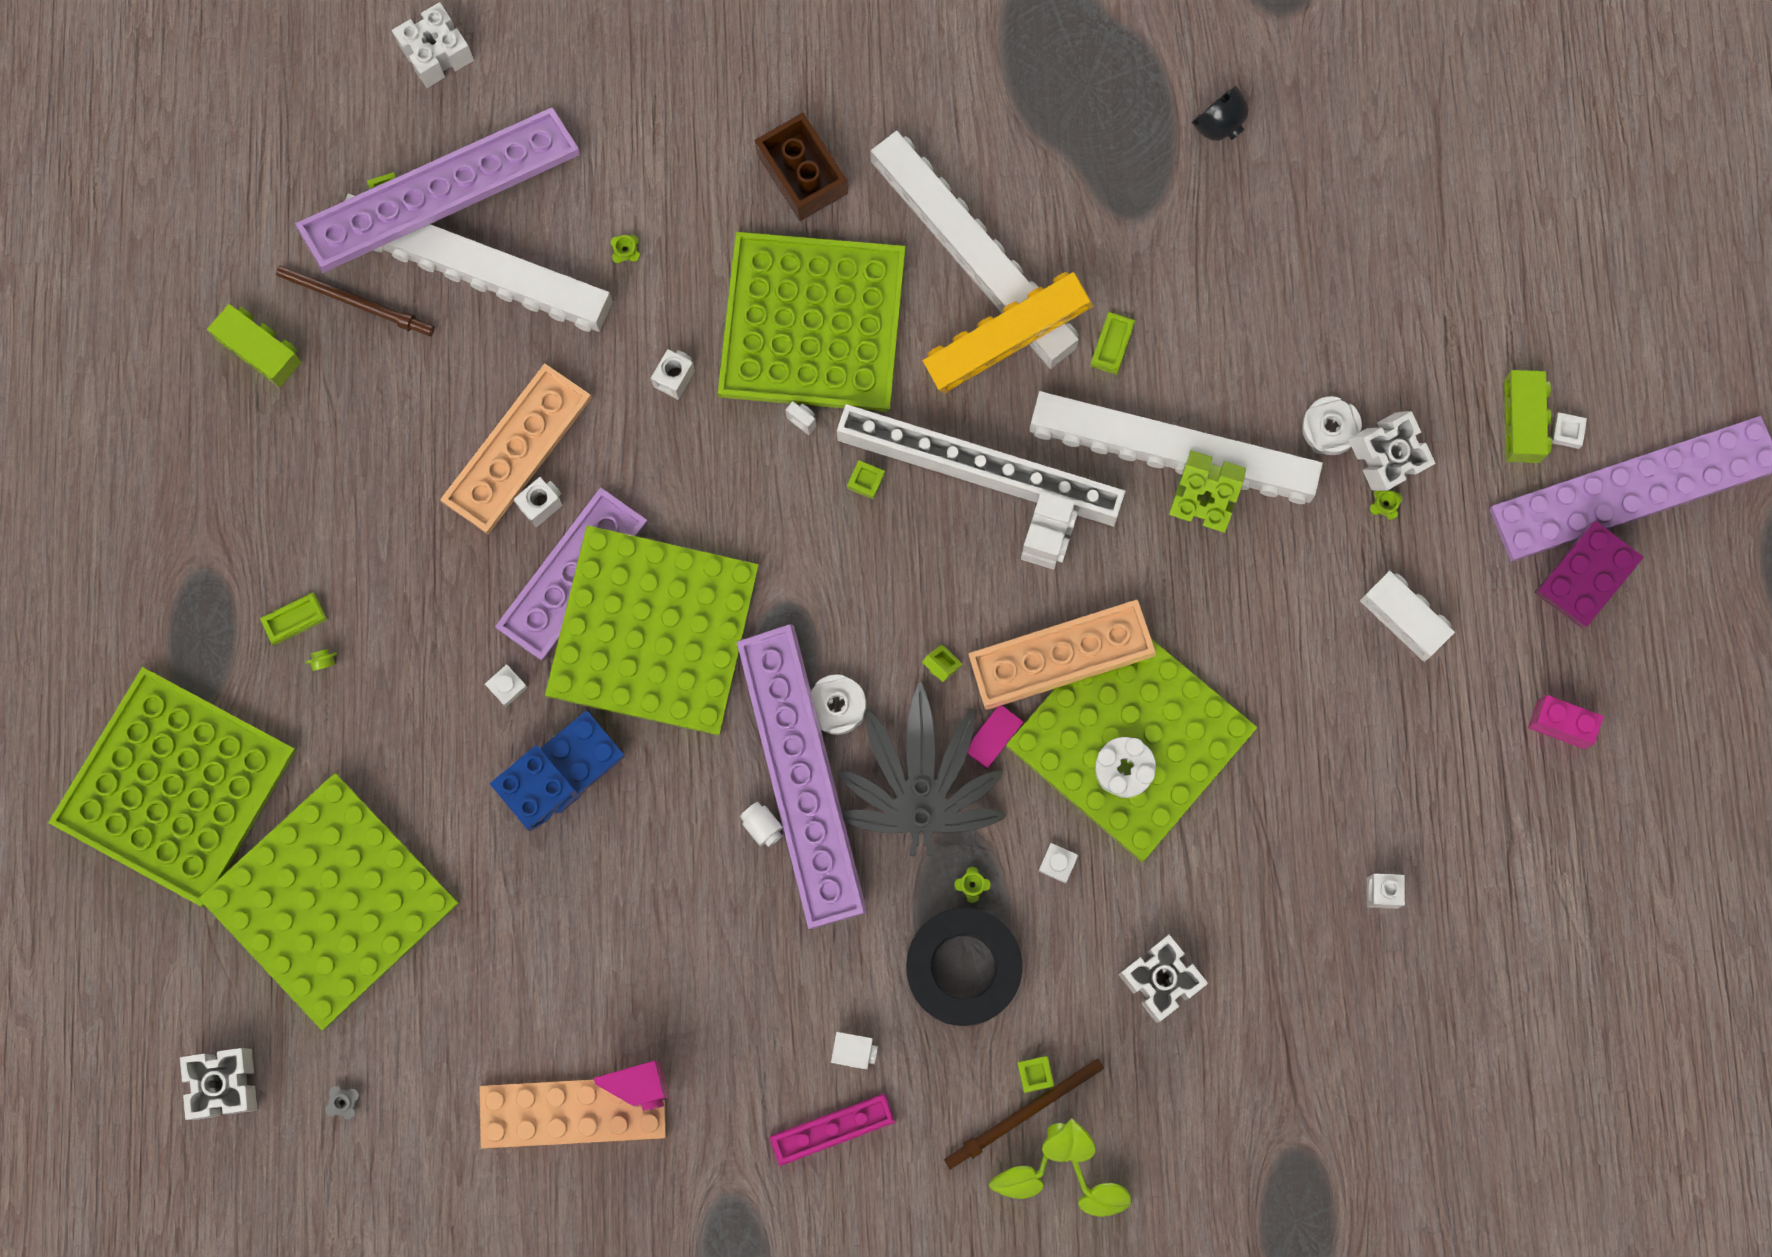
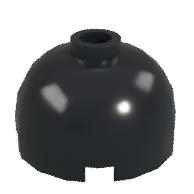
M1235 85L1191 123L1205 138L1212 141H1220L1226 137L1233 140L1245 130L1242 124L1248 117L1249 108L1247 100Z

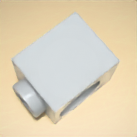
M667 349L651 377L653 387L679 400L695 372L693 362L691 361L692 358L684 352L676 351L674 353ZM672 368H680L682 370L676 377L667 375L668 371Z
M541 477L513 499L518 508L536 528L563 506L559 499V496L562 494L551 481L546 484ZM540 495L547 496V501L543 505L536 506L533 504L536 497Z
M1372 874L1367 877V907L1397 909L1405 906V875Z
M836 1032L831 1063L868 1070L869 1064H875L878 1046L872 1045L873 1038Z

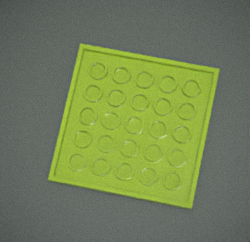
M736 232L718 398L791 404L793 401L798 405L804 404L833 408H845L847 404L867 411L890 412L905 246Z
M587 525L545 697L720 736L739 653L737 642L742 640L759 564Z
M1152 640L1156 651L1155 657L1055 688L1006 744L1010 751L1141 863H1143L1258 728L1154 640ZM1128 737L1141 740L1150 749L1155 759L1156 770L1153 781L1143 793L1132 798H1121L1110 792L1108 793L1100 786L1095 775V764L1099 752L1108 742L1116 738ZM1121 760V765L1117 767L1120 774L1124 772L1125 776L1130 775V769L1133 768L1130 761L1127 763V760Z
M142 667L48 823L198 906L205 908L206 906L198 898L226 873L297 750Z
M337 773L328 778L198 898L322 1031L333 1023L459 904Z

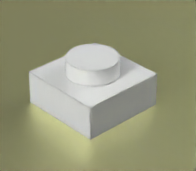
M792 401L785 410L787 419L810 435L816 428L815 414L804 404L798 406Z
M1558 412L1554 419L1552 443L1580 449L1583 446L1587 418Z
M507 664L485 683L505 707L528 688Z
M1050 843L1038 872L1066 884L1078 855Z

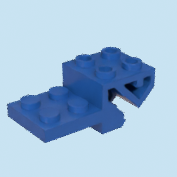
M586 710L544 746L539 748L535 745L489 784L528 831H532L546 823L554 812L561 813L581 797L580 794L625 758V755Z

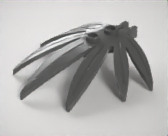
M918 682L908 718L906 740L908 780H905L898 755L887 732L876 716L867 709L865 720L873 752L897 798L892 799L879 786L859 775L840 771L839 777L857 796L870 805L886 812V814L864 809L842 812L844 823L873 832H910L913 840L910 847V856H916L919 834L923 833L924 845L927 847V856H933V847L930 842L932 832H967L990 826L1005 819L1006 815L1004 812L991 809H974L959 814L956 813L983 797L1002 777L1003 772L1001 770L979 776L960 788L950 799L945 798L966 758L973 735L976 710L971 709L957 727L944 754L938 779L934 780L935 734L933 718L922 682Z

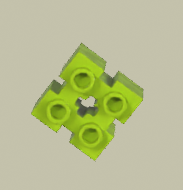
M1190 450L1169 515L1189 522L1192 521L1193 516L1204 519L1203 526L1225 533L1233 512L1234 503L1237 502L1244 482L1246 468L1224 461L1222 467L1211 464L1213 457Z

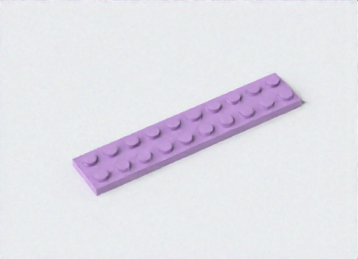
M551 107L295 224L322 273H325L580 155L579 148Z
M1758 416L1493 505L1489 510L1510 562L1577 540L1587 526L1595 520L1608 530L1771 475L1772 440L1762 417Z
M789 624L738 641L737 646L808 929H814L865 914L867 909L795 627Z

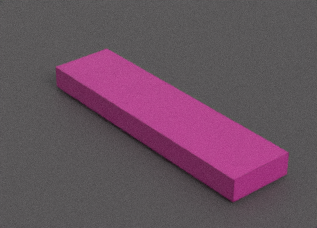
M884 1093L777 1133L769 1138L778 1164L782 1166L895 1123Z

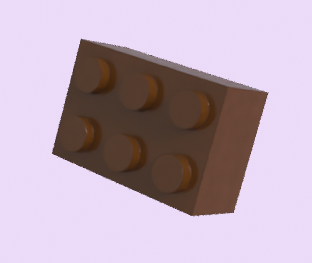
M804 113L754 140L757 156L799 221L848 194L847 179Z

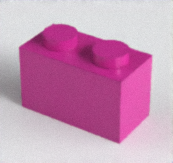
M1545 695L1536 702L1528 728L1576 747L1586 749L1595 744L1604 716Z

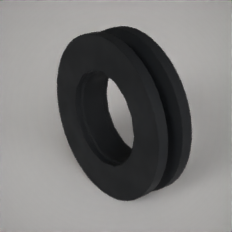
M972 908L951 909L932 917L914 936L907 954V980L916 1001L934 1018L957 1026L977 1025L997 1016L1014 998L1022 977L1021 952L1011 931L996 917ZM957 936H971L982 941L990 949L995 960V975L991 985L982 994L972 998H957L947 994L937 984L933 974V959L937 949L945 941Z

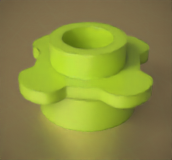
M635 235L613 237L611 240V246L614 250L612 260L617 264L627 260L631 262L638 261L640 258V254L637 251L638 238ZM624 247H627L628 250H627V251H623V248H624Z
M1391 490L1375 491V500L1370 506V512L1373 515H1384L1389 520L1396 519L1398 516L1397 508L1402 502L1401 494ZM1386 501L1389 505L1384 506L1383 503Z
M328 648L310 653L312 659L305 661V664L310 663L312 671L336 665L333 656L337 655V652L329 654Z
M969 867L966 870V874L961 879L955 881L954 886L957 891H962L966 895L968 902L975 903L983 891L990 889L991 884L988 879H984L978 873L976 867ZM971 882L975 883L974 888L970 887Z

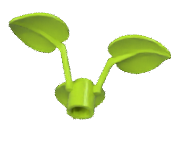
M1072 1118L1067 1124L1057 1123L1048 1127L1047 1139L1042 1144L1043 1158L1038 1171L1035 1172L1030 1166H1017L1000 1173L988 1183L992 1190L1006 1197L1014 1199L1030 1198L1037 1195L1043 1189V1181L1040 1178L1044 1175L1048 1158L1057 1162H1069L1071 1160L1082 1191L1086 1194L1078 1200L1079 1207L1085 1213L1098 1217L1111 1216L1126 1210L1132 1204L1130 1193L1121 1185L1103 1183L1096 1185L1092 1190L1087 1187L1078 1162H1084L1093 1157L1095 1154V1143L1089 1133Z

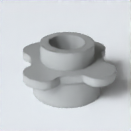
M339 1086L332 1087L329 1090L330 1101L329 1105L325 1108L326 1114L330 1117L340 1115L346 1120L352 1119L356 1114L355 1108L359 1099L358 1091L355 1089H350L349 1091L341 1090ZM341 1100L345 1101L343 1106L340 1105Z

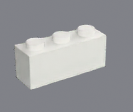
M1389 571L1360 602L1425 662L1455 631L1451 629V623L1444 616L1437 615L1429 608L1430 604L1420 594L1415 595L1407 587L1408 583L1402 576Z

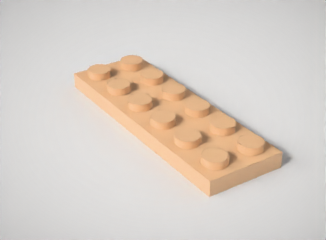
M544 363L440 501L489 535L512 505L513 499L521 493L591 401V395Z
M1137 599L968 653L984 707L988 710L1155 657L1156 651Z
M594 1080L480 1086L481 1149L667 1138L665 1100H663V1107L643 1111L642 1107L632 1106L597 1086Z

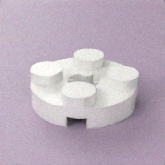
M1333 396L1315 401L1306 411L1302 422V433L1308 445L1312 447L1315 453L1338 455L1348 451L1351 448L1348 438L1359 433L1362 428L1361 417L1357 409L1352 404L1348 405L1346 402L1341 401V398ZM1328 419H1332L1333 423L1335 421L1338 423L1339 427L1335 429V432H1329L1330 430L1327 431L1324 426L1327 424Z
M836 674L826 676L815 684L811 694L821 731L832 735H842L851 732L864 721L867 700L864 691L855 681L846 676ZM840 697V701L844 699L845 706L841 707L840 712L835 713L834 709L830 711L829 705L833 703V698Z
M1128 737L1116 738L1108 742L1099 752L1095 764V775L1100 786L1108 793L1110 792L1121 798H1132L1143 793L1153 781L1156 770L1155 759L1150 749L1141 740ZM1121 760H1127V763L1129 761L1132 763L1133 768L1130 769V775L1125 776L1124 772L1122 774L1118 772L1117 767L1121 765Z

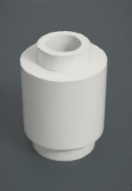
M756 802L740 815V818L743 820L742 825L760 847L765 844L771 847L782 837L780 831L783 829V826L765 805L761 806L759 802Z

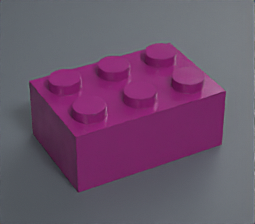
M1595 520L1587 526L1534 593L1581 629L1586 628L1644 557Z

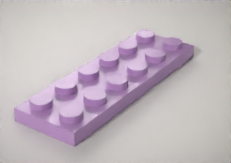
M600 487L496 624L495 628L544 662L558 644L586 526L638 537L648 524L647 519Z

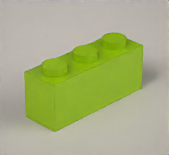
M228 304L206 330L215 340L277 387L281 388L302 363L296 355L298 350L285 339L282 342L275 339L276 333L264 323L260 326L252 321L254 317L243 307L237 310Z
M1511 370L1504 378L1506 462L1541 463L1551 453L1552 438L1548 436V426L1551 423V409H1547V398L1550 396L1551 384L1550 381H1546V371Z

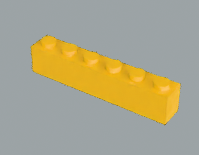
M1064 272L1053 279L1052 285L1045 289L1043 287L1034 289L1027 295L1028 299L1019 304L1018 302H1013L1002 309L1003 313L994 319L992 316L987 317L977 324V329L970 333L968 331L961 332L952 339L953 343L944 348L943 346H938L929 351V357L922 361L938 390L944 394L1093 308L1094 305L1078 276L1074 272L1070 274Z

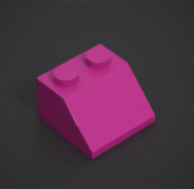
M651 1061L594 1078L597 1086L632 1106L642 1107L643 1111L663 1107V1100L670 1098L662 1064L658 1061Z

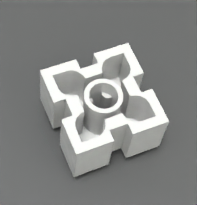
M440 2L420 13L423 20L414 24L410 19L392 30L400 49L408 61L412 63L415 72L426 89L446 78L443 71L452 67L456 72L474 61L468 44L458 29L454 28L452 20Z
M1412 411L1395 412L1377 422V428H1366L1348 438L1357 459H1365L1368 467L1363 469V473L1371 490L1387 491L1405 481L1406 477L1404 474H1418L1436 464L1427 444L1418 443L1415 435L1421 433Z
M1041 491L1024 543L1021 560L1053 570L1057 561L1063 562L1070 540L1065 538V534L1071 536L1078 511L1073 510L1074 500Z
M1170 935L1163 938L1147 951L1151 959L1146 963L1140 957L1118 974L1133 994L1139 990L1144 994L1147 999L1141 1004L1156 1023L1162 1021L1179 1007L1175 999L1180 995L1184 1000H1187L1208 984L1193 964L1185 967L1179 958L1185 953ZM1158 971L1161 974L1165 972L1168 974L1169 978L1166 980L1167 987L1157 983L1158 976L1156 974Z
M238 1048L218 1051L217 1060L215 1054L180 1057L182 1082L190 1083L191 1094L183 1095L185 1120H199L221 1116L220 1108H222V1114L257 1111L255 1086L247 1085V1074H254L252 1049ZM220 1079L223 1081L221 1089L215 1087V1082L220 1081Z

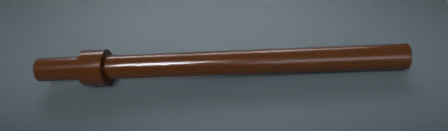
M281 265L276 270V276L397 323V326L404 330L410 331L412 329L430 337L434 333L435 326L416 319L415 315L403 311L400 313Z
M1097 1058L977 1138L971 1137L963 1143L964 1146L946 1157L944 1159L945 1163L951 1170L969 1157L974 1159L983 1153V1148L1104 1069L1102 1063Z

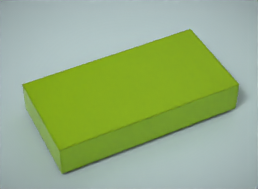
M1108 312L1090 364L1091 367L1115 375L1118 374L1136 320Z
M314 592L260 618L269 640L274 646L328 620Z

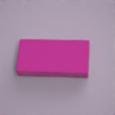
M998 706L971 740L967 755L988 769L1022 726L1023 721L1004 706Z

